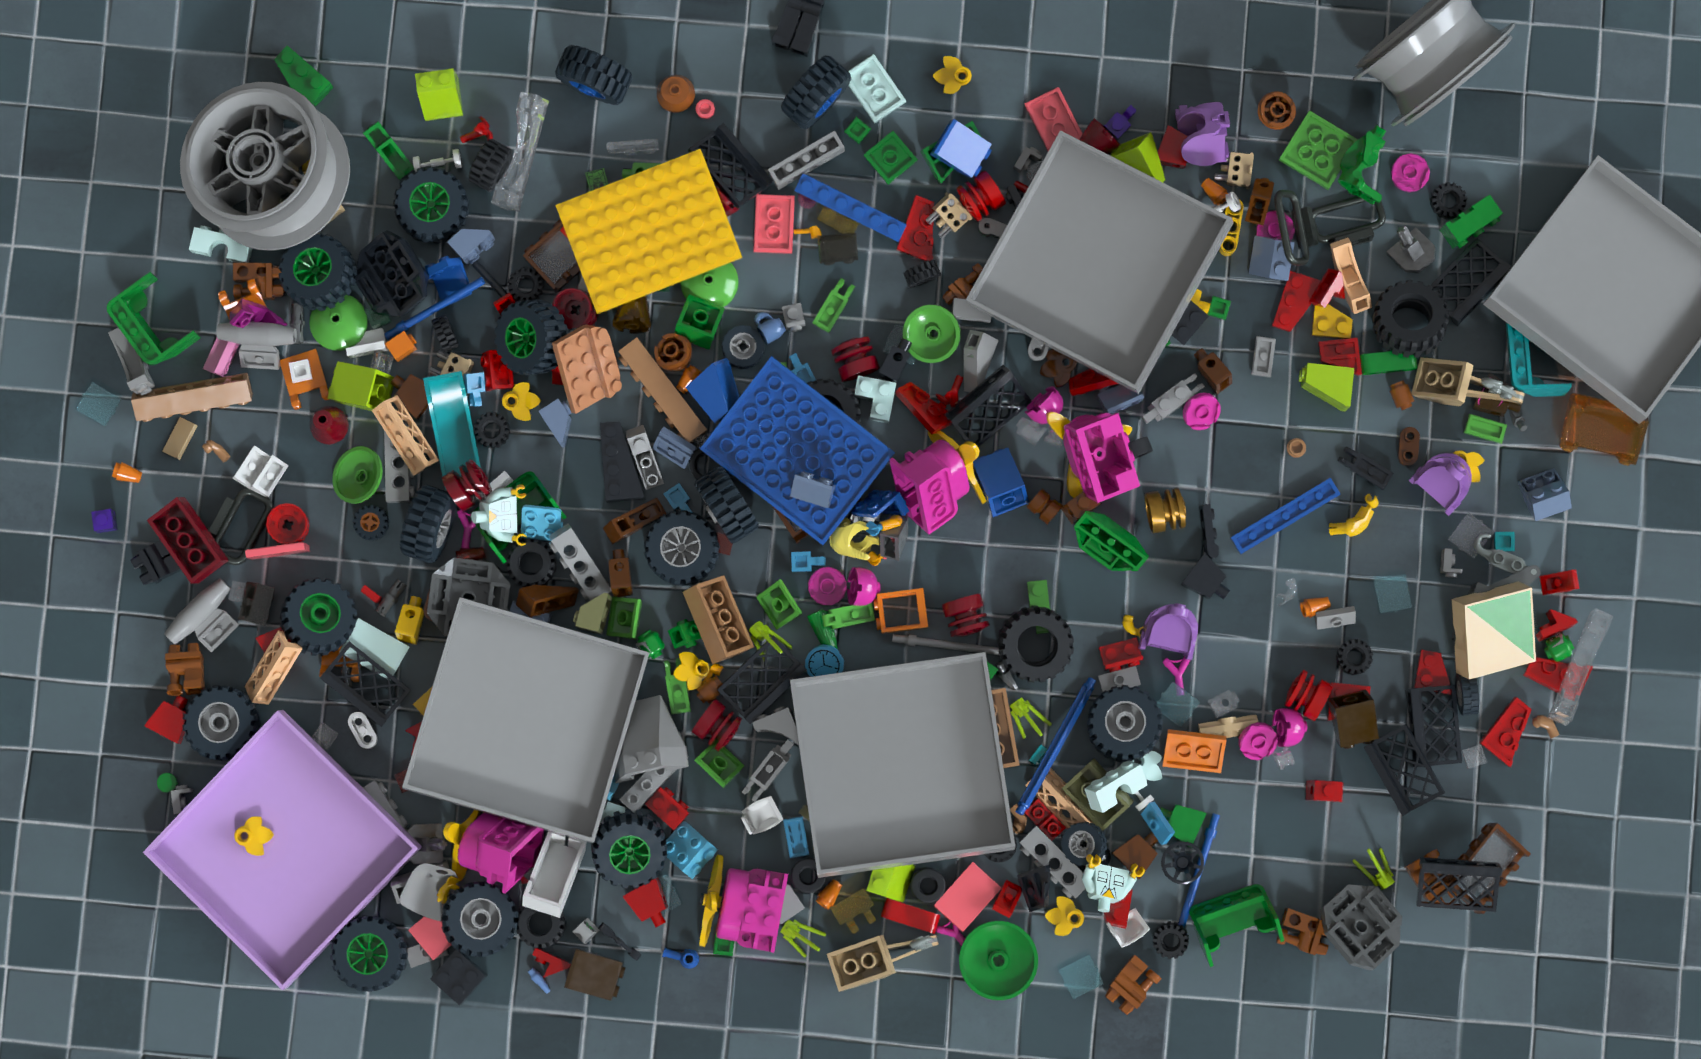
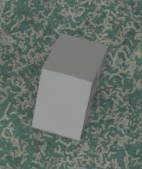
M786 885L780 924H783L805 908L790 885Z

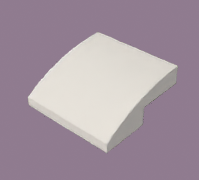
M254 445L233 476V479L268 498L289 465L274 455L269 456Z

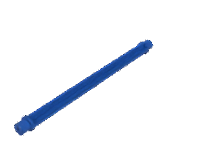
M1089 677L1086 683L1082 685L1018 802L1016 813L1024 815L1026 809L1031 805L1094 690L1093 687L1096 680Z

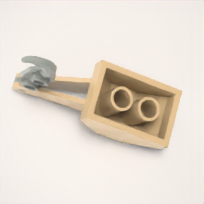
M1420 357L1412 389V395L1417 398L1452 406H1461L1464 404L1466 397L1522 404L1525 394L1515 391L1514 387L1502 385L1503 382L1471 376L1474 365L1468 362ZM1469 383L1488 388L1490 393L1468 390Z
M880 935L828 953L827 957L838 991L840 992L896 973L893 962L921 950L939 945L936 935H927L912 939L911 941L887 945L884 935ZM907 946L915 948V950L891 959L889 950Z

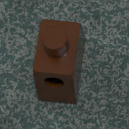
M1255 179L1245 218L1246 222L1264 226L1274 183L1269 179ZM1256 202L1262 203L1261 209L1255 208Z
M1201 348L1194 354V357L1198 360V371L1216 395L1232 384V373L1214 352L1208 355Z
M411 374L406 380L396 375L391 381V385L398 389L395 396L398 395L405 408L419 420L429 407L424 381Z
M1084 492L1066 503L1061 510L1073 525L1085 511H1093L1102 502L1097 503L1086 497Z
M623 549L613 550V559L609 560L610 584L613 596H633L629 559L625 558Z
M1152 831L1144 839L1139 834H1136L1115 849L1112 854L1131 873V865L1135 863L1138 865L1135 872L1139 871L1141 866L1146 872L1158 854L1152 848L1158 840Z

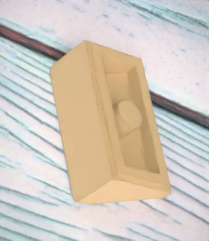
M180 417L162 452L180 460L197 425Z

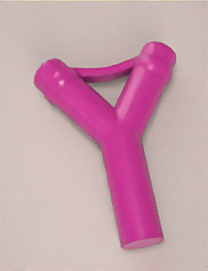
M460 509L457 511V514L464 527L461 548L469 549L472 529L476 525L472 520L468 521L467 516H471V514Z
M1185 656L1177 661L1169 660L1168 658L1163 660L1165 667L1175 677L1177 696L1184 695L1182 675L1190 660L1185 659ZM1181 662L1178 669L1173 664Z
M950 921L943 926L937 927V933L954 937L962 946L965 937L954 924L953 929L946 928L951 923Z

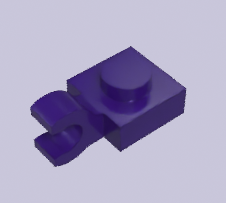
M1130 105L1122 115L1116 112L1104 127L1119 140L1130 128L1131 124L1128 120L1136 113V109Z

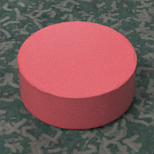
M702 99L696 104V114L701 119H709L714 115L715 107L712 101Z

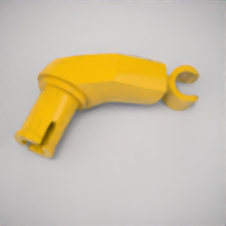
M1371 494L1365 496L1367 506H1361L1355 517L1349 518L1344 523H1330L1329 527H1332V529H1329L1330 535L1347 534L1349 537H1352L1365 530L1374 514V511L1371 509L1376 508L1379 504L1376 495L1373 500Z

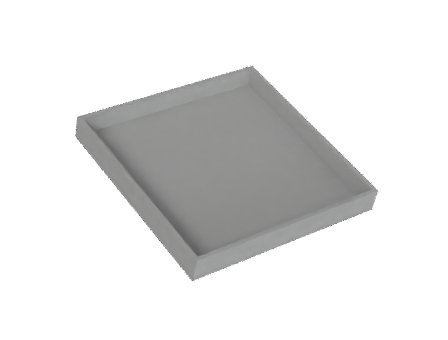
M1060 130L966 301L970 306L1139 394L1231 229L1233 220L1218 210Z
M1598 155L1483 305L1640 424L1649 416L1701 345V233Z
M459 597L402 788L594 844L649 652Z
M986 652L790 680L818 878L1015 850Z

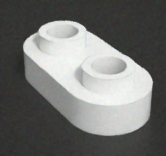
M362 712L352 713L348 718V725L358 744L366 749L373 748L377 744L378 737L368 717ZM361 718L362 724L356 725V719ZM367 735L371 736V741L369 743L365 742V737Z

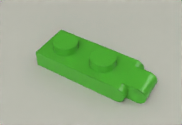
M1047 580L1027 582L1029 606L1050 609ZM1036 626L1037 634L1048 633L1046 628Z
M872 603L865 606L850 605L828 610L829 614L822 615L824 627L832 626V629L875 620Z

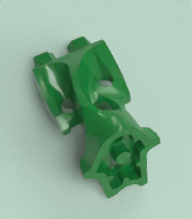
M1378 125L1348 148L1341 160L1340 167L1342 173L1337 180L1348 193L1356 195L1372 205L1375 202L1380 203L1382 195L1366 185L1362 177V170L1377 163L1379 150L1385 144V140L1382 137L1386 130Z

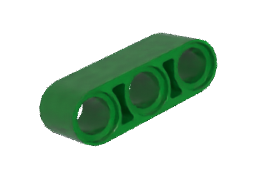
M1392 351L1360 355L1362 375L1418 369L1417 360L1414 358V355H1409V358H1406L1400 353L1398 355L1392 354Z

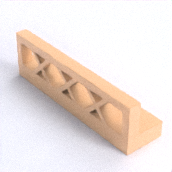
M398 395L383 401L372 410L413 476L439 461ZM394 402V404L398 408V411L394 409L391 403ZM403 420L407 422L409 427L405 426ZM413 436L418 439L419 443L415 442ZM424 453H426L429 456L430 461L426 459Z
M283 631L276 633L245 685L252 703L269 705L302 650V647L297 643L288 642Z
M1050 768L1042 783L1043 790L1039 789L1036 797L1066 828H1070L1071 825L1080 822L1093 823L1064 792L1062 787L1066 783ZM1048 795L1053 796L1057 804L1051 803ZM1062 809L1067 810L1071 818L1065 817L1062 814Z

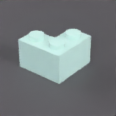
M858 376L854 397L873 401L870 420L889 424L896 383Z

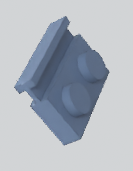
M663 427L652 449L685 469L696 446Z

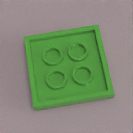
M1309 110L1279 161L1329 190L1341 170L1340 163L1344 154L1358 139Z

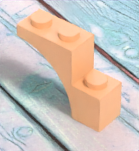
M1345 238L1331 243L1334 269L1342 272L1345 299L1353 314L1372 308L1370 293L1358 269L1350 239Z

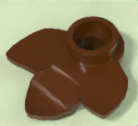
M1054 349L1049 350L1046 355L1048 361L1042 365L1040 374L1045 377H1054L1055 387H1062L1070 380L1071 371L1075 369L1077 361ZM1069 359V365L1064 366V361Z

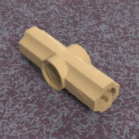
M1257 715L1218 719V721L1198 724L1199 733L1226 736V738L1236 737L1242 733L1244 728L1250 724L1257 723L1258 719Z

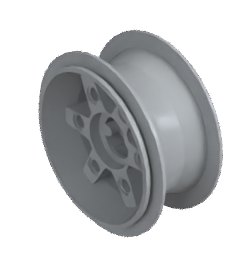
M1431 0L1365 55L1355 65L1357 69H1362L1352 79L1355 81L1368 73L1382 81L1395 97L1400 114L1390 125L1393 127L1403 121L1402 124L1407 126L1440 103L1494 58L1513 39L1508 34L1514 29L1515 24L1511 23L1502 30L1497 29L1485 22L1473 7L1471 0Z
M254 82L234 87L220 94L198 114L188 130L182 146L180 174L183 188L193 207L205 219L217 225L227 236L249 248L279 250L298 245L310 239L330 222L338 211L348 188L350 158L348 148L338 128L328 117L316 110L314 105L305 96L282 84ZM284 120L299 125V127L284 134ZM310 160L307 171L302 176L298 173V168ZM226 162L228 168L225 171H223ZM287 192L291 194L286 200L280 203V198L282 195H284ZM247 199V213L239 212L231 207Z

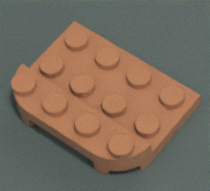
M583 325L552 342L571 413L577 414L604 397L611 398L616 392L621 390L622 383L620 382L619 368L610 336L605 328Z

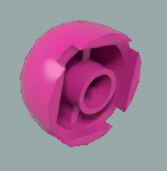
M1053 386L1045 389L1047 393L1043 395L1039 393L1026 407L1028 411H1025V413L1034 422L1047 424V412L1060 414L1063 410V398Z
M851 568L847 581L851 582L850 590L847 589L849 604L852 606H865L872 603L876 594L880 593V582H877L875 574L867 568Z
M1280 708L1275 710L1272 727L1275 725L1277 727V745L1279 747L1295 746L1303 739L1307 731V722L1294 709Z

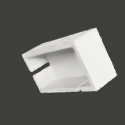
M548 831L524 891L522 906L560 918L586 851L585 841L569 837L567 847L565 846V835Z

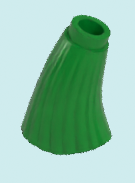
M821 609L808 615L809 623L821 645H831L838 649L834 629H832V626L824 627L822 615L829 614V611Z

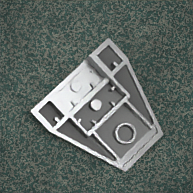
M658 695L635 701L614 773L615 783L634 780L635 774L666 768L672 771L689 767L686 746L662 696Z

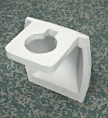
M772 796L762 798L746 807L742 811L743 815L741 817L750 835L771 829L784 820Z
M1136 908L1129 911L1126 929L1111 926L1109 922L1106 923L1107 928L1122 948L1135 942L1150 930Z

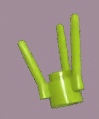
M761 621L756 622L749 629V632L752 634L750 638L757 650L761 647L758 640L761 642L766 639L780 654L783 653L779 646L769 637V634L774 635L779 642L789 649L792 648V645Z
M1022 697L1010 705L1012 709L1010 713L1014 717L1023 739L1026 738L1018 715L1020 718L1025 716L1038 735H1043L1029 716V709L1048 726L1052 725L1028 700L1025 701Z
M1382 848L1379 849V853L1385 869L1381 868L1371 849H1367L1370 858L1379 871L1375 874L1376 879L1355 859L1352 860L1375 886H1380L1381 890L1395 882L1392 878L1394 875L1389 868Z
M789 919L787 920L780 933L784 935L783 938L803 957L807 955L794 942L793 939L796 937L816 951H820L818 946L799 934L801 929L798 927L821 936H826L825 932L804 925L797 920L793 922Z

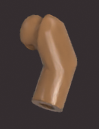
M212 440L206 441L202 446L206 453H210L213 450L223 463L231 457L221 445Z
M1538 715L1537 718L1532 720L1534 727L1546 728L1550 739L1560 735L1551 718Z
M1015 804L1010 808V812L1015 817L1012 826L1013 832L1019 834L1025 830L1027 817L1025 814L1020 815L1015 812L1018 807Z

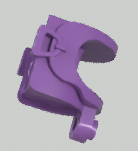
M1204 103L1187 108V105H1179V109H1175L1178 131L1188 136L1181 145V153L1184 160L1198 166H1209L1217 162H1227L1226 158H1229L1228 144L1225 142V136H1227L1226 127H1230L1228 111L1223 110L1222 103Z
M1440 453L1431 457L1422 467H1419L1409 479V482L1422 487L1445 508V513L1449 516L1467 495L1471 485L1472 474L1468 463L1459 455Z
M1178 603L1168 604L1151 612L1144 622L1138 649L1144 650L1147 646L1182 653L1186 660H1192L1198 634V623L1194 614L1186 608V605Z

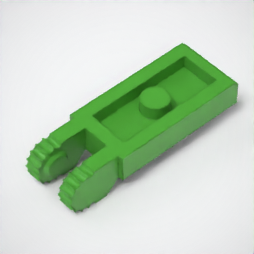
M842 278L834 290H831L812 324L830 333L855 288L851 284L844 296L839 294L838 292L843 287L845 281Z
M680 658L676 659V667L681 665ZM668 660L664 661L671 714L691 712L686 681H679L674 675H671L670 662Z

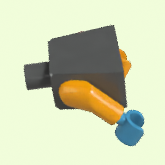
M891 513L886 520L879 522L878 525L873 521H869L866 524L869 528L866 532L872 536H876L880 532V554L877 555L874 551H871L868 554L870 558L867 561L873 566H877L881 559L889 558L899 561L908 538V515L902 516Z

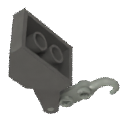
M1483 533L1476 537L1474 541L1476 552L1485 557L1494 567L1513 575L1490 586L1479 582L1471 585L1468 595L1487 592L1496 587L1515 582H1521L1528 586L1540 576L1541 571L1538 566H1527L1525 561L1518 556L1499 549L1487 550L1482 548L1480 545L1483 538H1490V534ZM1455 629L1450 638L1456 641Z

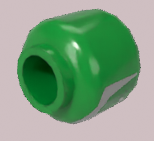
M649 629L637 637L636 646L639 650L649 652L648 658L655 659L663 654L661 650L665 647V644L657 631Z
M1560 633L1547 639V647L1543 648L1548 659L1553 658L1555 662H1559L1572 655L1574 646L1568 635L1564 636V634Z

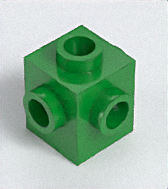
M687 619L677 622L676 627L668 630L675 649L685 646L686 649L697 645L696 641L701 639L694 620L688 622Z

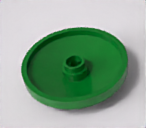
M991 921L976 927L966 937L959 954V966L963 979L975 993L991 1000H1007L1018 996L1030 986L1037 972L1038 954L1033 940L1022 928L1010 922Z

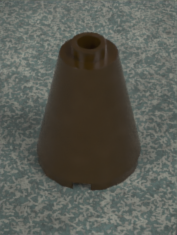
M647 296L618 306L612 321L613 328L620 332H624V329L630 330L631 334L648 332L649 328L651 329V320Z

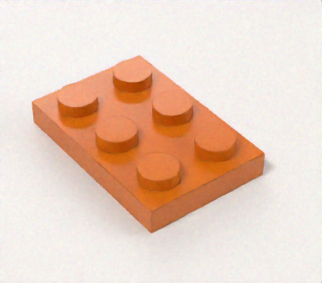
M1168 729L1162 767L1221 773L1226 736Z

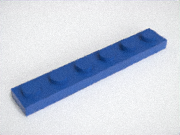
M805 173L802 174L794 190L897 242L900 241L907 226L906 223Z
M1329 478L1232 536L1230 539L1241 555L1340 495V492L1332 479Z

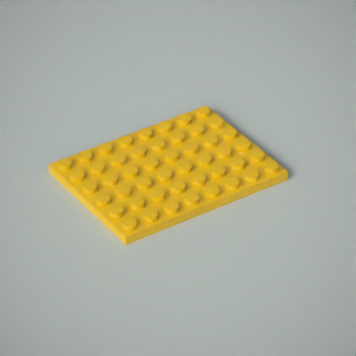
M701 149L555 205L597 314L743 258Z

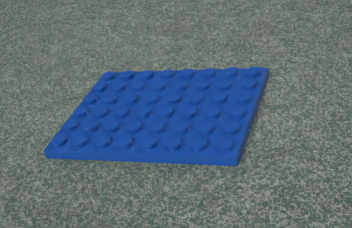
M773 356L769 358L700 448L705 454L822 545L826 543L889 462V459L895 454L892 449ZM805 471L814 474L813 478L815 479L824 477L833 480L832 484L836 485L829 508L790 497L795 474Z

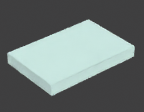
M874 54L848 71L851 74V81L848 86L874 124L906 103L905 98Z
M358 618L351 636L343 644L339 653L350 641L393 676L409 646ZM349 647L345 652V656L354 661L357 660L356 651ZM359 655V660H364V658L361 655ZM360 662L361 665L372 670L370 662ZM374 666L375 672H381ZM379 674L387 679V676L385 674Z

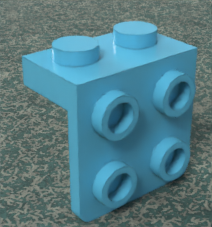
M523 505L521 533H524L527 537L521 536V538L551 541L549 535L563 527L561 509Z
M686 821L681 822L666 840L667 858L691 879L701 872L705 864L718 851L714 845Z

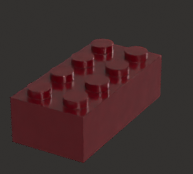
M176 497L147 519L191 584L200 583L229 561L185 497Z

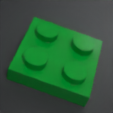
M894 131L890 132L863 155L887 185L918 161Z

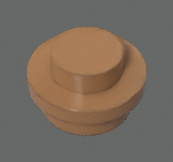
M1294 438L1288 442L1286 449L1291 457L1299 458L1306 452V444L1303 440Z

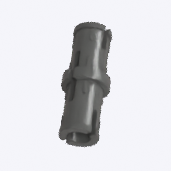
M298 303L291 304V321L289 326L297 331L295 344L304 343L303 327L305 326L303 307Z
M396 579L388 593H384L385 597L375 611L385 617L392 605L398 602L397 598L407 585Z

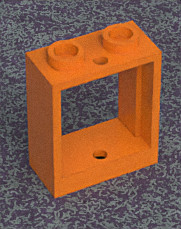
M923 588L877 594V599L873 600L874 609L879 610V618H876L877 630L881 629V634L928 628ZM916 595L919 624L886 628L882 600Z

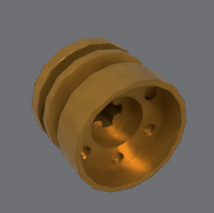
M1178 487L1172 489L1173 497H1171L1169 489H1166L1164 499H1161L1158 491L1145 493L1147 518L1152 534L1164 532L1166 530V522H1169L1172 530L1176 529V520L1180 528L1186 527V507Z

